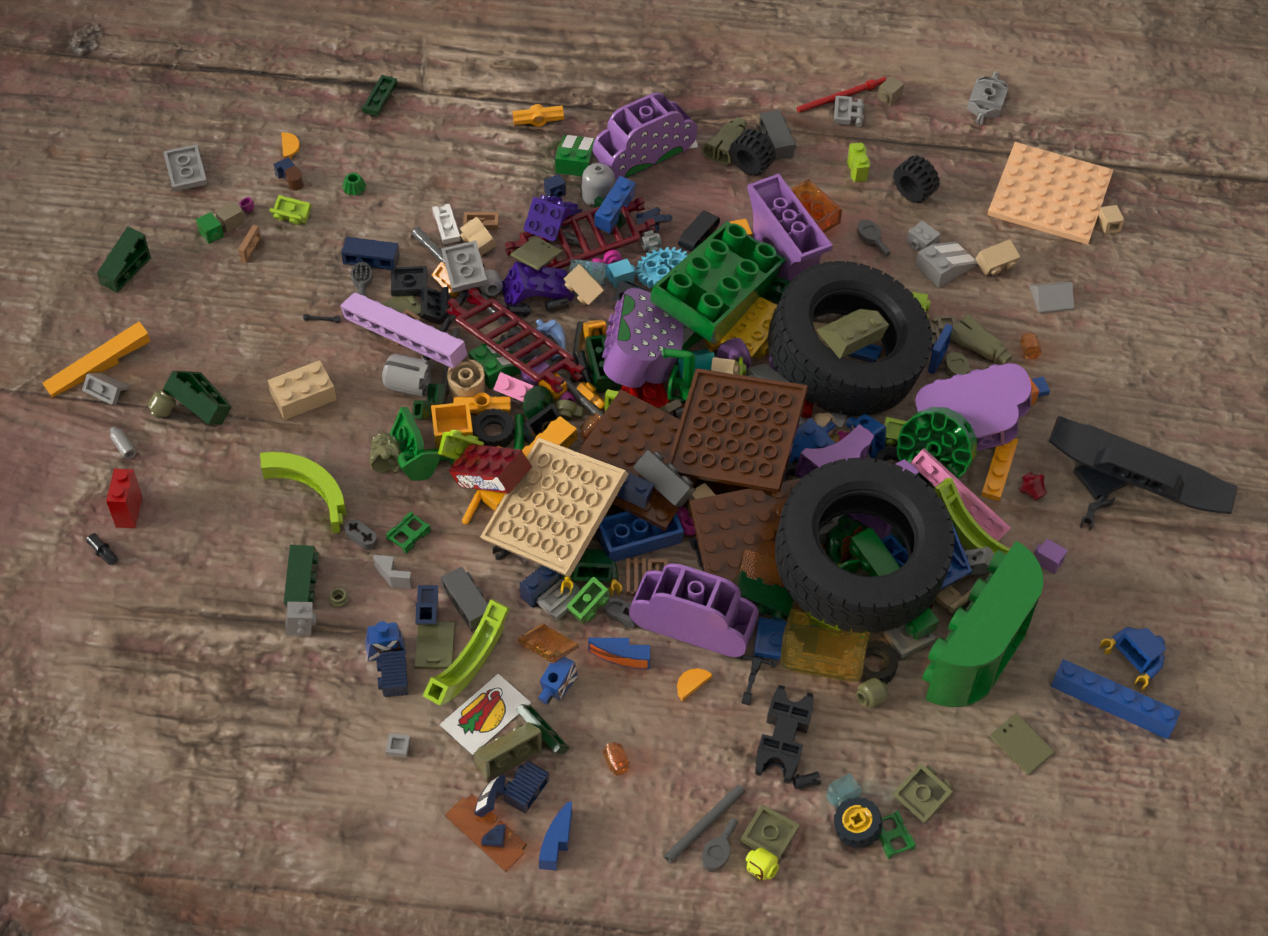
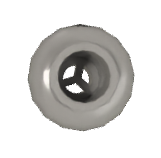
M485 270L488 284L479 286L480 290L486 296H495L503 288L501 276L495 270Z

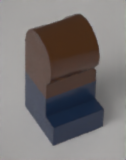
M289 157L273 164L275 175L278 179L283 177L288 182L290 189L299 190L303 187L302 173Z

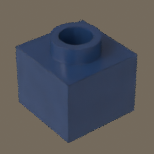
M559 174L545 179L544 192L548 196L560 198L566 195V183Z

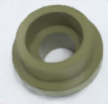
M335 588L330 592L328 600L333 607L339 608L348 603L349 596L344 589Z

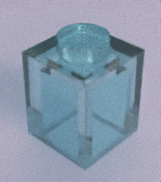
M851 773L829 784L827 799L831 805H835L837 808L849 798H860L862 789Z

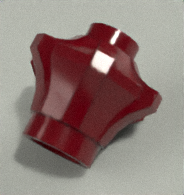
M1029 472L1021 477L1023 479L1022 486L1019 488L1021 493H1026L1034 501L1047 494L1044 486L1045 476L1043 474L1036 475Z

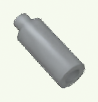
M116 426L110 429V438L124 459L133 458L137 452L123 430L117 429Z

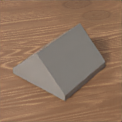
M1059 281L1029 286L1039 314L1074 310L1072 282Z

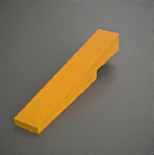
M137 322L43 382V385L51 397H54L84 382L87 373H102L119 364L118 359L150 343L149 334L142 324Z

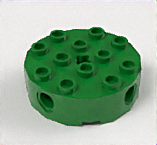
M930 407L919 411L902 426L898 437L897 456L899 461L905 459L908 463H911L920 451L925 448L958 479L973 464L977 454V438L971 424L960 413L947 407ZM920 472L918 473L917 477L919 476L928 485L934 486Z

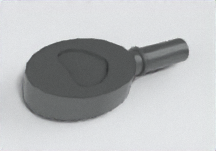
M861 220L857 228L859 238L867 244L875 245L885 257H888L891 252L880 240V228L870 220Z
M359 262L353 266L351 277L354 286L358 289V294L365 296L366 287L371 284L373 279L372 269L368 263Z
M731 818L721 837L711 839L704 847L702 865L706 871H719L727 863L730 854L728 841L738 824L736 819Z

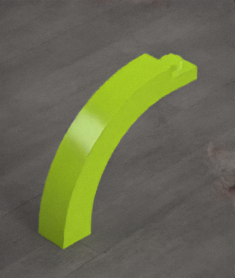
M260 453L264 479H292L316 490L328 505L333 533L341 532L340 525L344 524L343 516L347 515L343 495L335 479L323 467L305 457L291 453Z
M946 478L934 488L937 497L941 498L945 508L948 510L961 544L967 550L989 547L994 554L998 550L1006 554L1009 552L1010 548L993 539L973 519L962 502L953 478Z
M490 599L475 633L462 653L445 671L430 678L423 697L441 706L454 699L467 687L484 665L505 628L503 624L510 611L509 607L494 599Z

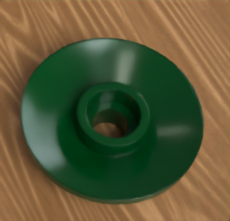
M543 386L530 388L523 400V410L526 417L530 419L549 404H554L553 395Z

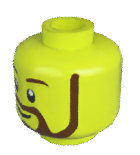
M760 847L755 851L751 850L746 857L747 871L762 881L772 879L779 870L777 856L765 848Z

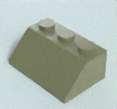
M859 309L819 328L817 332L838 358L841 359L881 339L889 324L878 311Z
M528 722L525 725L517 726L507 735L497 737L489 745L479 747L474 752V760L487 782L542 752L541 731Z

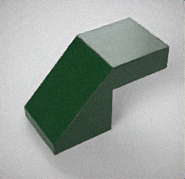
M429 384L427 401L414 400L412 412L414 419L425 420L432 413V405L443 404L444 384Z

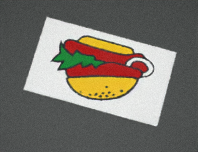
M497 674L446 718L440 726L473 755L479 747L486 744L519 714L516 709L520 704L529 705L531 702L502 676Z

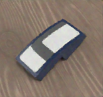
M500 775L485 786L478 798L475 815L483 817L494 810L495 799L504 793L505 775Z

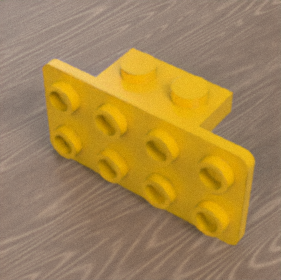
M759 297L723 337L721 344L732 338H740L748 348L751 359L755 357L760 360L769 353L768 331L777 305Z

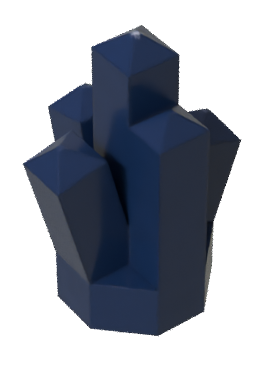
M658 207L636 214L637 225L644 223L648 219H654L656 223L654 226L656 231L654 233L659 231L658 225L660 223L671 222L673 217L670 214H660L661 210Z

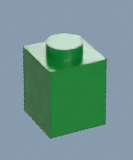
M212 212L195 219L199 233L208 244L224 237L222 226Z

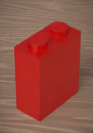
M114 469L106 502L116 528L135 529L143 496L134 469Z

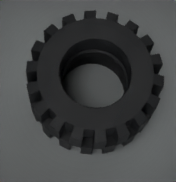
M747 129L730 145V155L733 158V162L748 175H761L776 159V151L771 143L772 141L759 130Z
M910 156L893 172L894 184L897 190L908 201L910 200L913 203L924 202L940 186L938 172L924 157Z

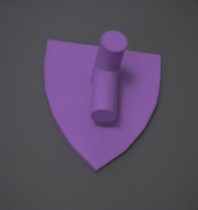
M740 338L729 339L720 345L716 357L735 360L738 363L739 357H743V364H746V371H748V368L751 367L752 359L748 348Z

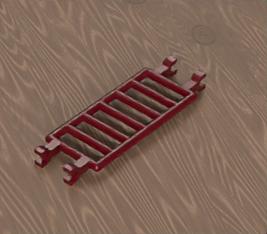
M643 197L636 198L630 202L628 207L623 206L621 209L633 236L623 239L617 225H615L612 233L617 242L608 245L600 229L595 227L594 215L599 207L566 217L561 227L571 224L584 253L576 256L573 255L560 227L557 237L567 259L558 262L555 258L546 267L560 269L607 253L610 250L641 241L640 234H643V232L656 231L654 227L656 223L653 218L648 219L642 224L635 225L630 215V212L645 210ZM587 218L600 248L590 250L577 221ZM525 231L519 235L521 240L506 242L505 251L507 256H510L511 253L527 243L529 237L535 235ZM538 236L540 239H542V240H544L545 242L549 243L547 239Z
M473 287L468 291L472 296L467 298V301L477 305L469 311L463 309L454 298L448 301L451 307L447 309V313L457 316L455 319L456 323L536 382L544 380L558 394L563 391L560 385L564 383L565 379L560 376L556 377L553 375L554 373L564 368L571 373V376L577 382L583 379L580 373L584 371L585 367L573 363L575 361L574 356L495 299L487 300L482 297L476 288ZM491 306L498 310L473 325L466 321ZM503 316L511 320L486 335L479 330ZM517 325L524 329L500 344L492 340ZM529 335L538 339L513 354L505 350ZM544 344L550 348L549 351L526 364L519 360V358ZM556 354L564 358L540 374L532 369Z

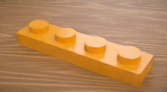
M1014 438L1007 444L996 446L982 490V497L1000 501L1019 439Z

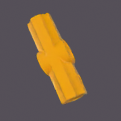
M535 104L527 110L512 111L514 125L532 123L536 127H541L549 121L564 120L563 106L544 108L540 104Z
M478 393L474 397H454L453 403L469 401L470 413H475L477 416L480 412H484L487 409H501L507 413L511 412L510 396L490 397L486 393Z

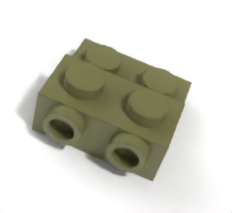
M920 763L892 795L921 822L926 824L955 794L952 791L954 787L946 779L941 781L935 776L937 772L929 764L925 767Z

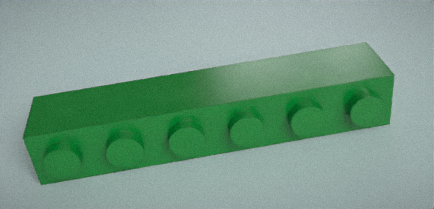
M871 527L851 537L849 551L852 556L857 557L861 563L862 570L867 572L870 577L887 575L900 568ZM927 608L919 617L910 623L908 622L905 625V629L917 641L935 631L939 620L932 610Z

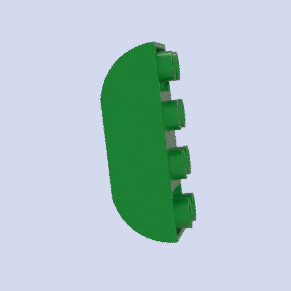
M726 221L653 286L650 301L710 343L715 344L733 328L759 297L765 295L779 274L786 259L777 254L771 245L760 243L748 235L742 226Z
M1015 541L1007 554L1000 550L995 553L987 568L990 574L985 581L980 578L976 581L968 596V600L971 602L966 610L959 607L948 626L951 632L946 640L939 637L928 655V659L931 662L922 677V680L930 684L925 700L946 707H964L982 700L989 694L1026 637L1043 589V572L1032 552L1018 541Z

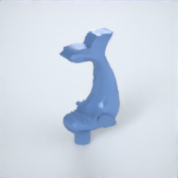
M538 319L536 321L538 326L536 330L546 335V337H553L557 344L566 351V337L560 323L555 322V320L544 323L542 319ZM556 354L549 359L553 362L558 359L563 360L564 358Z

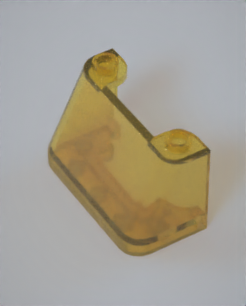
M791 609L783 633L781 665L789 671L856 682L861 679L871 633L867 632V630L865 633L852 632V628L850 633L813 627L810 626V616L805 611Z

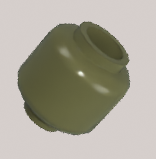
M164 389L155 391L148 402V408L151 410L150 413L157 418H161V416L168 417L176 405L175 398Z
M871 678L858 686L856 696L862 706L874 708L887 700L888 687L885 682L878 678Z

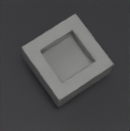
M389 733L385 751L386 756L407 758L411 740L410 735Z

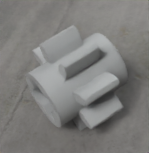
M653 230L643 232L644 236L641 237L640 241L644 250L648 249V252H653V249L659 250L658 246L661 245L659 233H654Z

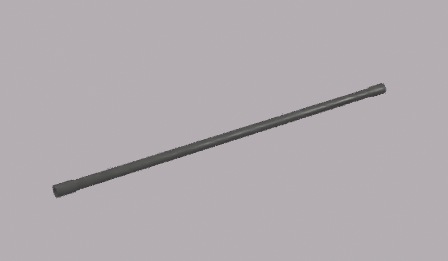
M420 227L415 228L412 235L440 262H444L442 251ZM475 287L482 297L489 300V298L485 294H483L478 287ZM492 306L487 308L491 314L498 311ZM506 316L498 319L502 325L511 321ZM517 326L508 330L510 333L515 332L516 334L521 332ZM528 337L522 339L528 345L532 343ZM539 348L534 350L537 353V357L544 354ZM550 359L544 361L550 367L555 365ZM559 370L557 373L567 382V390L599 422L604 413L592 401L576 389L577 386Z

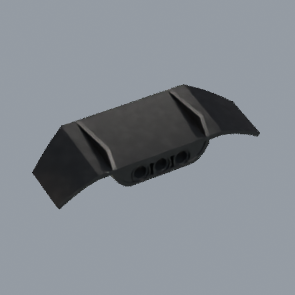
M1062 416L1057 417L1049 442L1076 462L1187 507L1215 513L1232 514L1238 490L1236 485L1212 476L1198 467L1097 427L1081 424Z

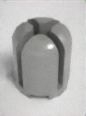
M392 354L386 360L383 367V384L388 390L424 398V394H428L429 384L433 382V380H430L431 369H434L433 361L402 354Z

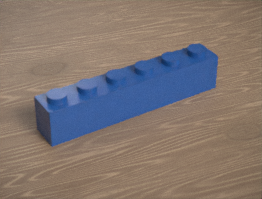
M1065 659L1062 660L1051 687L1166 739H1169L1181 711Z

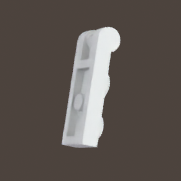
M444 204L443 207H432L443 245L460 241V234L450 204Z

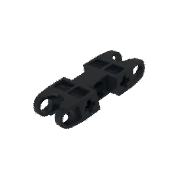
M778 686L772 697L766 721L768 724L775 725L773 736L764 734L761 736L756 756L755 775L761 776L762 772H765L768 767L777 766L783 772V777H785L784 783H791L797 772L803 745L795 743L794 739L796 731L807 734L813 710V693L807 692V696H804L801 701L793 702L787 698L785 686Z

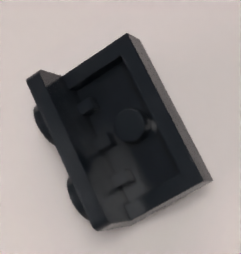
M425 286L422 288L420 318L441 324L448 316L447 309L448 301L450 300L448 287L444 286L441 292Z

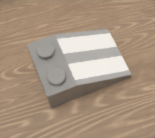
M956 241L931 244L918 252L915 266L939 288L978 266V263Z

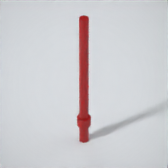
M886 78L871 79L866 81L865 84L797 106V111L800 113L833 102L836 96H850L865 90H873L876 86L884 83Z

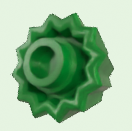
M352 172L345 176L342 189L349 196H356L365 191L367 185L360 174Z

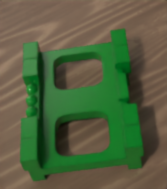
M410 511L396 528L393 527L386 533V539L394 542L407 554L414 547L416 541L421 539V537L424 538L431 531L428 523L426 524ZM413 520L422 524L417 531L408 527ZM402 532L409 538L404 543H399L394 537Z
M899 811L882 817V821L893 819L897 826L896 829L885 831L882 827V833L879 835L880 842L884 845L882 848L888 859L896 854L910 849L912 851L916 848V844L911 834H908ZM898 837L903 838L906 847L895 850L890 841Z

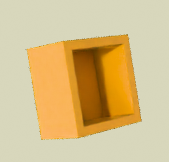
M469 401L431 406L436 449L440 447L443 432H451L453 429L461 431L463 436H473Z

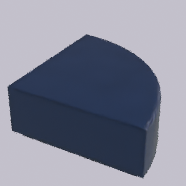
M497 825L483 836L481 845L504 848L506 825Z

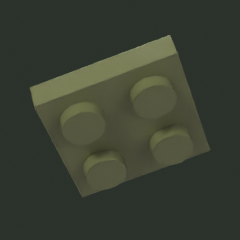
M761 804L743 833L740 842L754 850L760 847L765 848L777 856L779 862L800 825Z

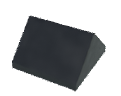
M553 403L523 424L524 440L529 445L539 433H543L548 428V425L560 416Z

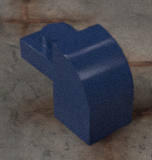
M418 585L416 625H438V585Z

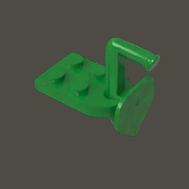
M663 348L662 355L664 359L667 357L684 359L683 378H678L679 366L675 365L668 386V400L672 402L678 399L682 404H685L695 373V354L685 350ZM676 389L679 390L680 396L675 395Z
M400 408L389 434L394 436L400 443L399 448L402 453L398 456V463L406 476L411 481L426 480L434 474L439 461L450 460L453 465L455 460L439 455V449H424L421 431L417 427L409 408Z

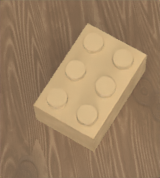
M320 360L267 380L270 394L284 420L337 400L334 385Z

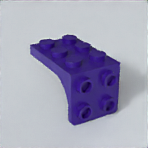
M541 195V197H533L524 225V231L555 241L565 218L568 215L581 213L583 209L578 208L576 203L562 202V199L556 196Z
M515 262L506 278L502 281V292L506 305H517L523 299L531 296L556 299L567 297L568 301H572L574 293L565 286L566 270L546 266L538 271L525 263Z

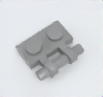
M836 96L833 124L850 125V122L854 121L856 127H861L864 121L863 112L865 110L863 100L858 99L857 102H852V97Z

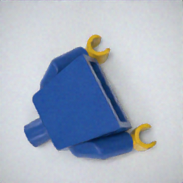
M1126 627L1113 635V639H1103L1100 648L1108 646L1104 650L1105 655L1110 654L1113 645H1115L1141 674L1145 673L1144 676H1138L1134 682V686L1139 681L1143 682L1144 685L1140 691L1145 690L1148 680L1153 679L1163 668L1165 660L1163 653L1166 651L1165 641L1163 637L1155 636L1148 628L1135 629Z

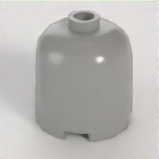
M594 163L584 170L581 196L587 205H590V203L594 205V199L598 196L605 199L614 186L615 175L608 165Z

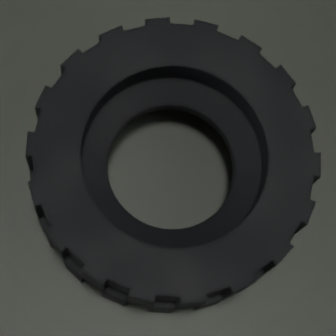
M487 409L484 412H480L474 418L472 423L473 436L478 437V441L484 442V446L506 448L513 441L514 421H512V417L506 411ZM489 424H500L503 431L499 435L489 436L484 432V428Z
M868 640L865 643H861L856 648L852 659V672L856 679L862 683L871 678H878L887 685L889 681L893 680V676L895 677L898 667L896 651L883 641ZM871 655L880 656L885 662V667L879 672L870 671L865 666V659Z

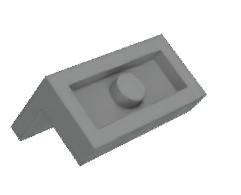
M100 372L87 373L82 391L111 405H116L120 392L129 390L130 386Z

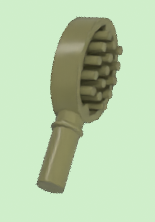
M950 352L946 357L945 368L951 377L957 374L965 375L968 374L969 363L961 353Z

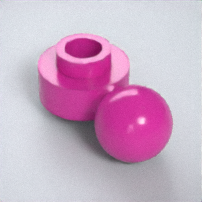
M610 250L604 255V259L594 258L590 262V267L593 271L600 272L604 266L608 267L609 264L621 261L622 257L617 250Z
M681 507L677 512V516L681 522L684 534L689 536L695 535L693 519L689 517L688 510Z

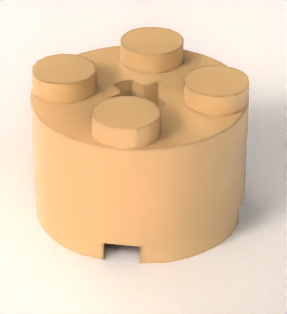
M468 359V361H461L454 369L448 368V391L453 398L474 397L478 393L485 392L484 369L477 361Z

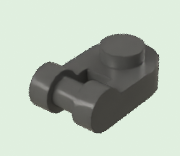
M611 598L605 605V613L609 618L621 622L631 629L636 625L630 618V615L624 614L625 611L629 612L631 603L619 598Z

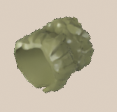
M379 433L371 441L369 464L371 470L377 473L385 474L391 469L397 473L401 469L398 463V456L402 453L399 448L400 443L389 433Z

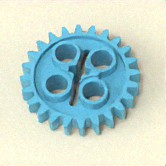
M660 247L659 251L653 249L652 254L647 252V257L642 256V261H638L636 266L639 282H642L643 286L647 285L648 288L653 287L688 256L687 251L682 252L681 248L676 251L675 247L669 250V247L662 250Z

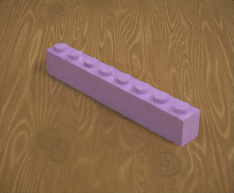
M354 292L340 305L345 319L453 369L468 355L463 340L450 336L446 332L439 331L433 326H428L417 319L408 317L406 314L397 312L393 308L386 307L364 295Z

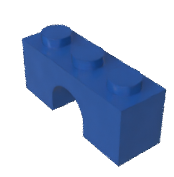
M622 176L618 178L595 213V227L608 233L612 232L619 221L622 207H628L635 196V182Z

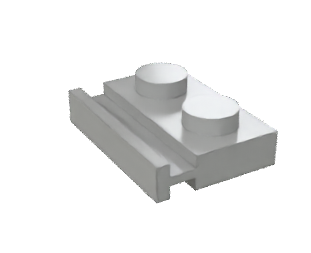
M564 578L537 598V604L550 616L552 615L556 621L569 612L566 607L567 604L580 591V588L573 582L571 594H569L570 589L568 587H564L563 593H561L560 588L565 580Z

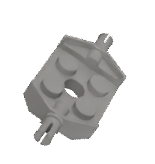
M993 72L992 77L982 76L978 78L974 85L967 109L978 116L976 123L978 124L980 121L979 125L983 124L984 118L1000 116L1009 87L1005 81L998 80L999 72L997 74Z

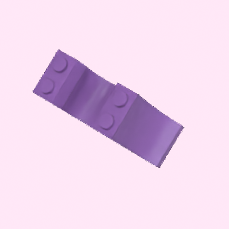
M780 174L748 185L747 190L752 204L754 220L752 237L774 245L777 254L786 259L778 277L791 282L803 270L819 264L822 254L831 251L833 245Z
M859 424L845 438L831 446L819 449L805 448L800 454L794 474L799 478H803L814 469L841 459H846L847 461L848 458H860L862 461V458L867 457L874 435ZM905 459L896 463V465L903 467L902 471L907 469L916 474L915 479L917 478L919 470L913 464L908 463ZM861 513L846 514L852 520H858L868 528L871 527L880 540L892 532L893 527L875 516Z

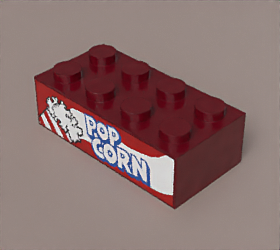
M471 444L453 462L448 471L459 487L510 494L529 472L532 465L520 449Z

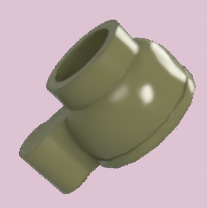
M558 400L556 402V409L566 421H570L572 416L578 419L583 418V407H579L569 400Z

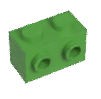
M592 577L566 607L584 625L586 621L590 622L595 617L596 610L600 606L604 607L608 603L610 592L595 577Z

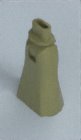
M736 117L734 120L726 123L717 134L702 146L701 153L704 157L725 166L730 164L732 160L730 145L745 131L747 121Z
M969 313L952 329L950 341L970 349L988 360L1006 364L1013 356L1007 352V348L998 338L989 333Z

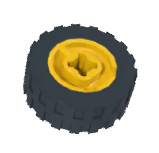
M849 798L837 807L836 814H834V826L837 836L847 846H853V848L870 846L875 840H878L879 835L882 833L883 822L879 808L874 805V802L867 800V798Z

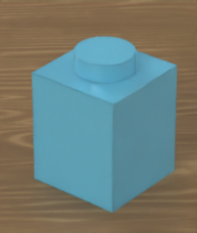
M628 259L608 265L607 277L614 289L618 288L620 281L634 283L636 270Z

